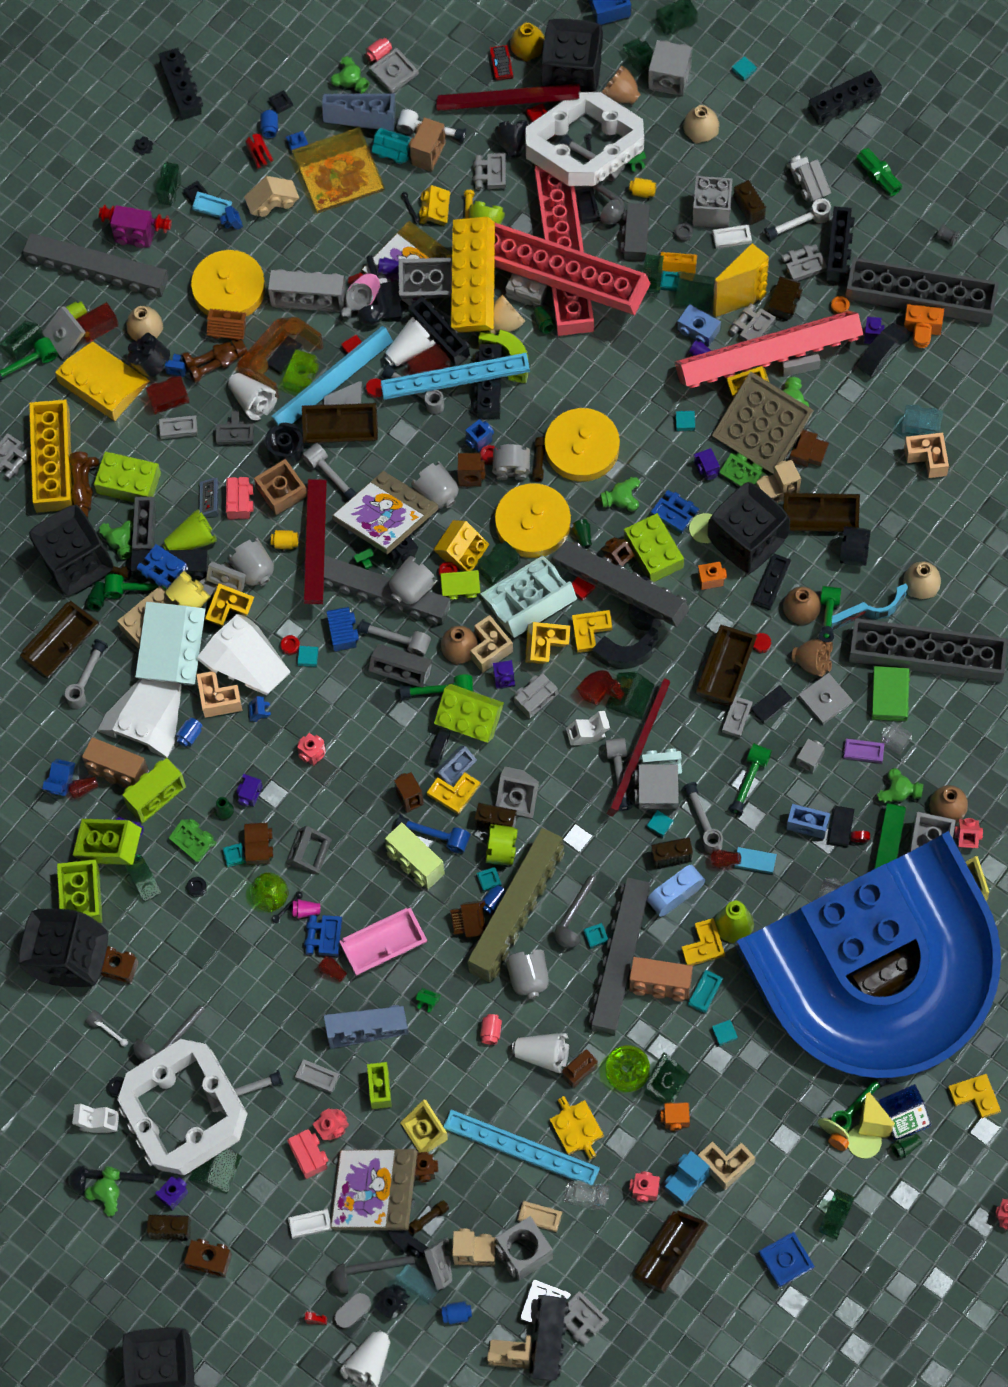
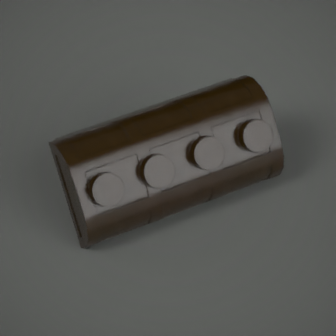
M376 403L302 405L304 443L378 440Z
M784 492L783 509L790 518L789 531L843 532L844 526L859 528L860 494Z
M72 601L67 602L22 650L20 657L43 678L49 679L99 625V622Z
M724 625L719 627L697 686L696 693L698 696L724 706H731L733 704L757 635Z
M915 939L848 975L855 987L867 995L874 997L892 996L908 987L917 975L920 966L918 943Z
M679 1210L677 1212L673 1211L634 1271L636 1274L634 1278L649 1289L665 1294L684 1262L695 1248V1245L708 1228L707 1222Z

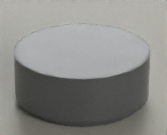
M687 223L677 225L675 228L676 239L680 242L691 240L693 237L692 226Z

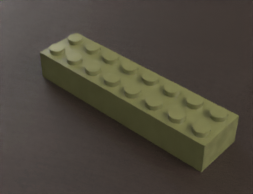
M541 828L468 959L469 973L491 983L493 978L496 979L501 970L499 966L502 961L506 962V959H508L510 954L509 948L511 945L516 944L520 928H525L529 919L527 918L529 912L535 910L538 896H542L546 890V881L548 878L552 879L556 868H554L556 863H560L565 855V852H563L565 847L563 845V837Z

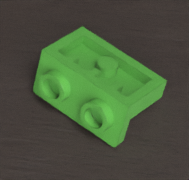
M731 453L720 470L721 474L740 486L746 482L756 485V482L766 474L762 472L763 467L754 462L751 465L746 461L748 458L740 453H737V455Z
M184 819L180 821L169 839L196 862H200L209 848L215 846L217 842L213 840L212 834L199 828L200 825L195 820Z

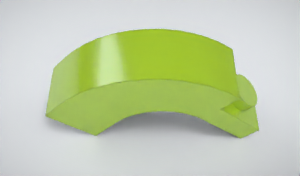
M500 330L498 336L490 332H480L479 344H502V353L506 356L527 353L523 343L507 331ZM529 372L508 376V380L526 384Z

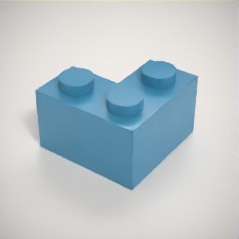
M692 1151L688 1155H682L677 1162L679 1164L677 1167L678 1171L675 1175L671 1174L664 1182L666 1184L665 1192L682 1206L688 1202L705 1182L710 1172V1165Z

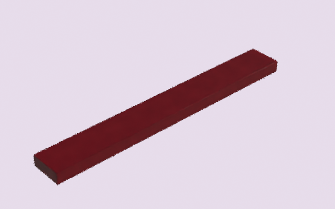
M580 84L438 95L437 110L580 99Z
M308 479L304 604H323L327 480Z
M664 678L653 698L606 814L611 817L616 814L670 685V680Z

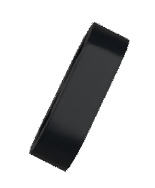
M440 729L430 754V763L440 764L449 742L450 731Z

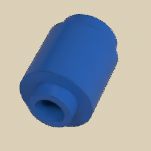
M266 110L260 114V132L263 137L273 138L278 132V114L272 110Z
M190 717L177 732V742L184 747L187 745L192 746L201 733L203 725L198 720Z
M499 885L491 888L483 898L485 900L483 911L489 915L491 913L494 914L506 890Z
M466 1301L446 1304V1306L442 1307L443 1322L449 1323V1325L469 1322L468 1317H472L471 1305H466Z

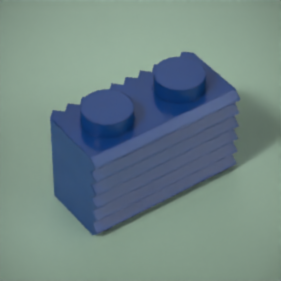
M349 607L326 611L334 651L356 648V641L359 640L357 629L353 630L352 624L356 623L354 612L350 613Z

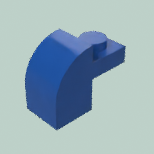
M61 759L54 760L51 763L49 778L43 782L42 789L47 790L51 794L66 796L73 779L75 763Z

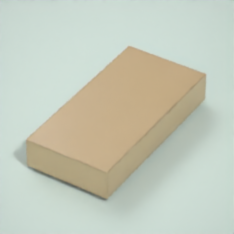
M523 1201L518 1222L531 1216L537 1227L557 1232L562 1211Z

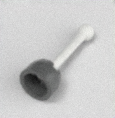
M94 1010L85 1021L88 1025L102 1027L116 1038L121 1046H127V1039H122L102 1023L103 1018L98 1011Z

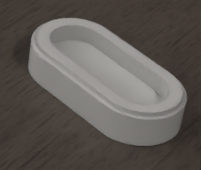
M362 1293L354 1295L336 1312V1324L342 1329H349L370 1310L371 1302L369 1297Z

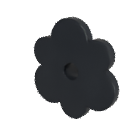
M146 136L135 140L134 152H139L140 155L150 154L153 151V141H149Z

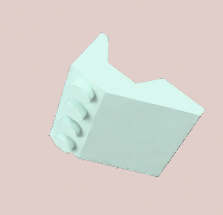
M544 556L539 557L480 594L503 627L514 638L528 630V624L541 622L577 599L572 583L570 581L566 583L560 577L554 565Z
M146 602L135 677L181 683L188 686L195 685L198 666L197 657L200 651L205 609Z

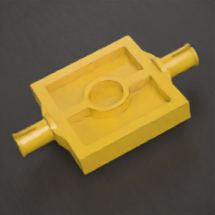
M565 1096L562 1097V1100L559 1098L557 1101L563 1110L560 1114L550 1118V1121L568 1155L579 1150H585L589 1160L593 1159L591 1154L595 1158L597 1155L591 1145L604 1137V1134L586 1101L584 1100L570 1106Z

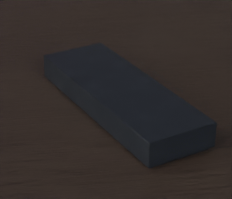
M773 554L753 600L754 605L771 610L791 564V559Z

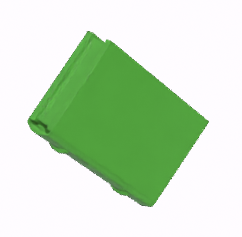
M874 666L872 720H908L909 668Z

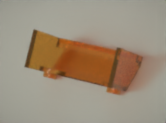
M297 317L276 319L238 361L239 373L276 391L275 397L277 399L279 398L277 384L266 377L264 373L268 369L267 359L289 334H299L320 350L324 348L321 333Z

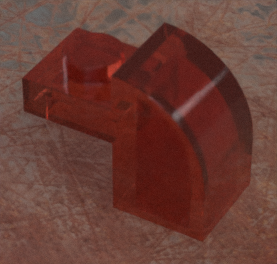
M605 670L589 674L576 688L585 701L597 706L606 694L619 700L624 695L620 688V683L613 679L609 672Z

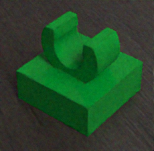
M642 151L626 163H631L630 168L633 172L636 171V163L641 165V169L645 168V163L642 161V159L646 158L645 152Z
M370 548L354 555L352 558L355 564L361 562L364 569H369L372 567L369 558L373 557L374 554Z
M422 988L416 997V1000H419L418 1009H421L423 1003H426L429 1006L427 1012L430 1013L439 1002L441 994Z

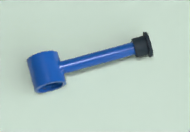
M402 814L399 815L396 822V827L403 823L410 830L447 841L446 847L459 854L465 852L471 836L468 831L454 827L449 834L409 821Z

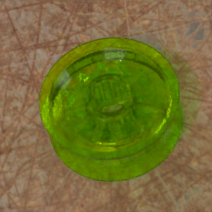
M624 1045L610 1053L606 1061V1076L614 1088L623 1092H633L643 1087L647 1082L650 1074V1063L647 1055L640 1048ZM630 1065L633 1067V1070L625 1072L622 1068Z

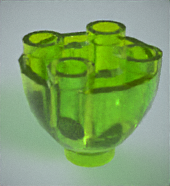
M272 872L262 873L251 884V900L257 908L263 911L274 912L283 906L288 899L289 889L287 883L278 874Z

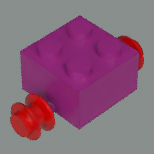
M106 204L99 210V218H101L102 222L106 219L109 220L114 240L121 245L130 244L138 248H150L155 230L158 232L160 229H163L164 233H166L167 230L171 229L172 220L169 219L168 215L162 218L161 214H158L154 219L152 218L151 211L118 205L108 209Z

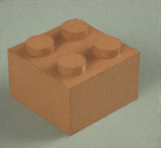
M425 117L422 123L418 124L416 135L414 138H411L409 143L413 166L430 172L433 171L446 144L444 124Z
M286 459L254 478L257 490L275 515L307 497L306 486Z

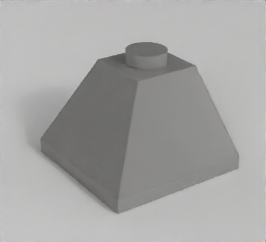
M504 767L500 776L496 806L517 810V815L533 818L539 782L524 770Z

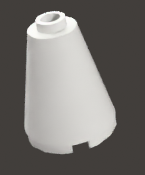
M412 317L385 352L387 355L385 359L390 365L393 366L395 364L399 366L434 348L436 343L429 338L430 335L420 323Z
M236 373L229 378L228 387L249 418L260 420V416L263 414L267 416L272 411L277 402L275 397L276 391L241 373Z
M555 1033L517 1038L512 1044V1053H515V1057L556 1073H562L561 1067H566L569 1054V1044H565V1039H568V1035L566 1033Z
M381 1331L373 1332L340 1368L342 1376L346 1380L349 1376L353 1379L352 1384L357 1387H378L390 1346L388 1335Z

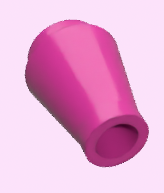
M300 899L292 901V917H297L298 919L310 915H320V903Z

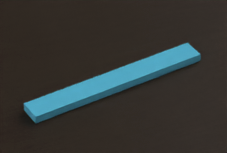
M381 326L274 413L271 417L278 426L280 423L293 424L302 416V405H316L390 345L393 340L386 327Z
M527 353L381 380L384 400L527 373L530 372Z
M450 1110L444 1124L446 1131L589 1187H593L600 1167L454 1110Z

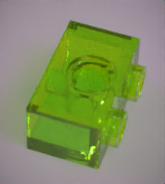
M295 350L282 380L284 389L300 393L313 382V374H317L319 369L316 355Z

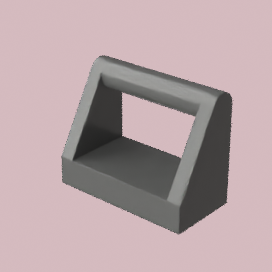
M309 826L299 828L286 864L319 874L332 838ZM310 837L323 841L314 866L302 861Z

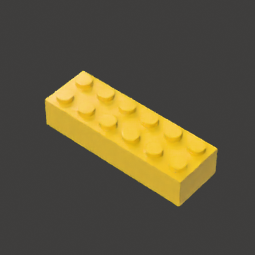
M488 217L453 220L451 328L459 333L494 330L495 222Z
M67 400L30 402L33 505L36 513L61 511L73 505L72 468L69 461L71 454L70 409Z

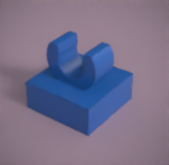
M303 131L286 136L292 155L309 149V144Z
M231 205L226 207V215L220 217L221 224H224L225 228L231 226L236 230L242 228L243 224L239 212Z
M174 354L173 360L165 362V370L168 375L185 377L186 368L184 362H182L181 355Z
M256 696L249 702L250 721L257 722L259 719L267 718L271 715V712L265 711V708H268L270 703L264 702V697Z

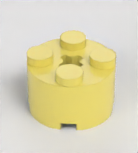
M183 571L165 593L172 601L175 600L179 605L201 608L211 596L203 590L204 586L198 580L193 582L192 578Z

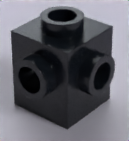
M408 536L387 556L398 566L403 564L410 555L415 557L419 547Z
M394 1284L384 1287L379 1294L380 1299L375 1308L389 1319H392L405 1311L410 1296L399 1285Z

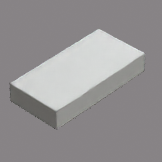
M749 225L713 230L716 249L752 243Z
M328 1209L288 1218L292 1239L332 1230Z

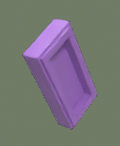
M846 739L844 759L882 764L885 743Z

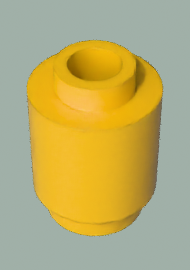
M635 177L634 181L631 180L629 191L632 192L633 196L654 197L657 183L652 182V180Z
M275 530V534H271V545H274L275 549L298 548V532L293 530Z

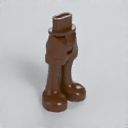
M243 341L216 344L212 347V350L198 357H192L188 352L182 353V360L192 381L197 383L206 373L218 367L225 368L237 358H241V354L247 352ZM215 359L214 361H212V362H210V363H208V364H206V365H204V366H202V367L197 368L198 366L202 365L203 363H206V362H208V361H211V360Z
M73 452L69 456L74 479L72 499L74 505H78L88 518L93 490L89 485L88 475L90 469H94L99 465V459L88 457L86 452Z

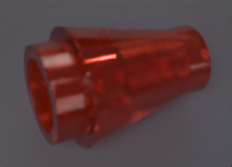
M95 776L73 780L72 783L68 784L72 797H78L79 799L94 788L99 787Z
M717 849L711 854L712 866L720 869L741 864V853Z
M327 955L317 967L321 970L320 973L334 978L340 983L348 974L333 957L330 958Z

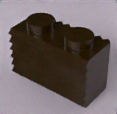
M747 180L734 187L733 197L750 225H753L765 219L766 206L761 197H759V194H757L754 186H752V183H750L751 181Z
M780 276L768 306V313L788 321L790 315H794L796 312V299L800 300L802 296L801 282Z
M478 803L475 814V826L477 828L480 827V829L484 828V830H489L490 824L515 828L517 810Z
M690 837L652 844L651 855L654 868L658 869L659 867L661 869L666 866L692 862L693 850Z
M148 1215L147 1233L151 1240L153 1238L155 1240L157 1238L159 1240H189L191 1219L189 1215Z

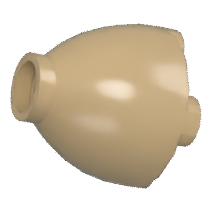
M699 105L688 112L684 119L683 128L685 134L694 143H701L711 140L718 134L719 121L712 109Z
M503 295L494 301V330H490L491 333L496 334L500 330L511 332L523 325L525 320Z
M139 306L128 315L126 326L127 332L132 339L137 341L146 333H150L156 338L161 334L163 330L162 319L157 311L151 307Z
M921 561L912 564L904 574L903 584L906 583L908 586L906 592L910 597L927 599L937 594L941 585V577L934 565Z

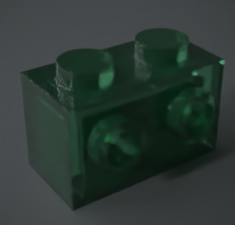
M678 0L656 10V20L665 36L677 33L685 27H691L697 22L698 12L691 0Z

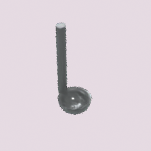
M600 183L591 186L611 200L601 212V222L608 225L616 224L623 216L624 201Z
M590 875L561 924L556 925L554 931L555 941L565 948L575 947L581 942V938L567 927L597 878L593 875Z
M201 1005L193 1011L159 1052L178 1041L205 1011ZM139 1038L133 1044L134 1054L142 1062L157 1054L147 1043Z
M414 1255L345 1266V1263L335 1268L331 1281L336 1290L341 1293H349L347 1274L414 1264Z

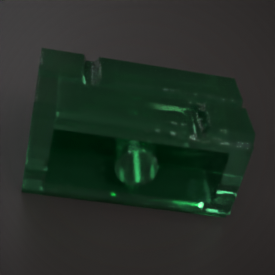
M506 541L502 544L498 543L492 548V552L488 556L483 555L478 560L477 570L493 586L521 562L520 555Z

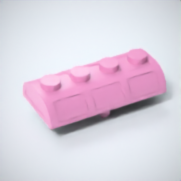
M410 907L350 934L339 942L354 974L358 976L428 941Z

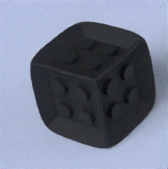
M563 18L550 19L548 21L542 51V87L580 84V92L597 91L603 47V30L600 24Z
M746 482L714 511L708 521V538L727 559L749 574L759 568L783 544L789 534L790 518L785 510L763 490L751 482Z
M78 505L62 509L37 524L29 532L30 539L37 552L42 556L50 574L62 592L67 596L95 583L107 575L114 567L109 553L101 544L95 529Z
M69 909L33 910L27 919L18 957L19 965L25 972L47 984L62 987L94 986L102 971L108 945V932L99 922L81 912Z
M164 1327L136 1330L123 1334L122 1357L125 1387H195L193 1353L187 1329Z

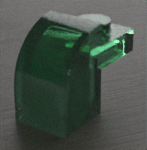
M637 38L623 44V50L630 58L632 67L636 71L650 66L654 51L647 41L641 42Z
M645 254L644 273L651 283L647 292L660 293L664 259L662 255Z
M141 854L135 856L133 865H124L144 902L161 893L151 870Z
M836 1189L818 1232L837 1240L848 1218L855 1197Z

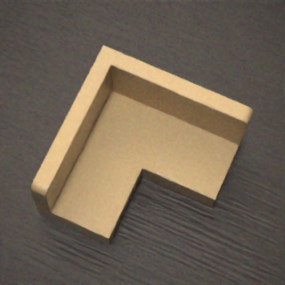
M526 1336V1343L491 1340L490 1351L488 1352V1365L529 1369L532 1346L531 1336Z

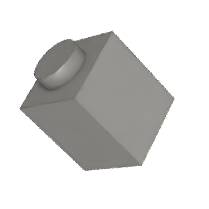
M808 739L797 756L796 765L813 773L824 756L825 747L816 740Z

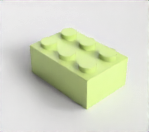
M403 823L399 824L385 838L387 855L393 861L397 860L406 874L411 873L415 877V882L420 887L424 886L429 890L445 875L443 861Z

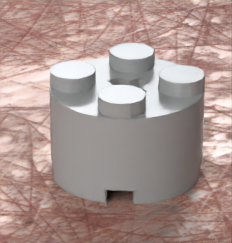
M515 444L500 445L498 450L495 447L493 449L492 472L496 475V478L498 480H507L508 477H515L516 480H525L526 476L530 473V449L526 447V450H523L521 445Z

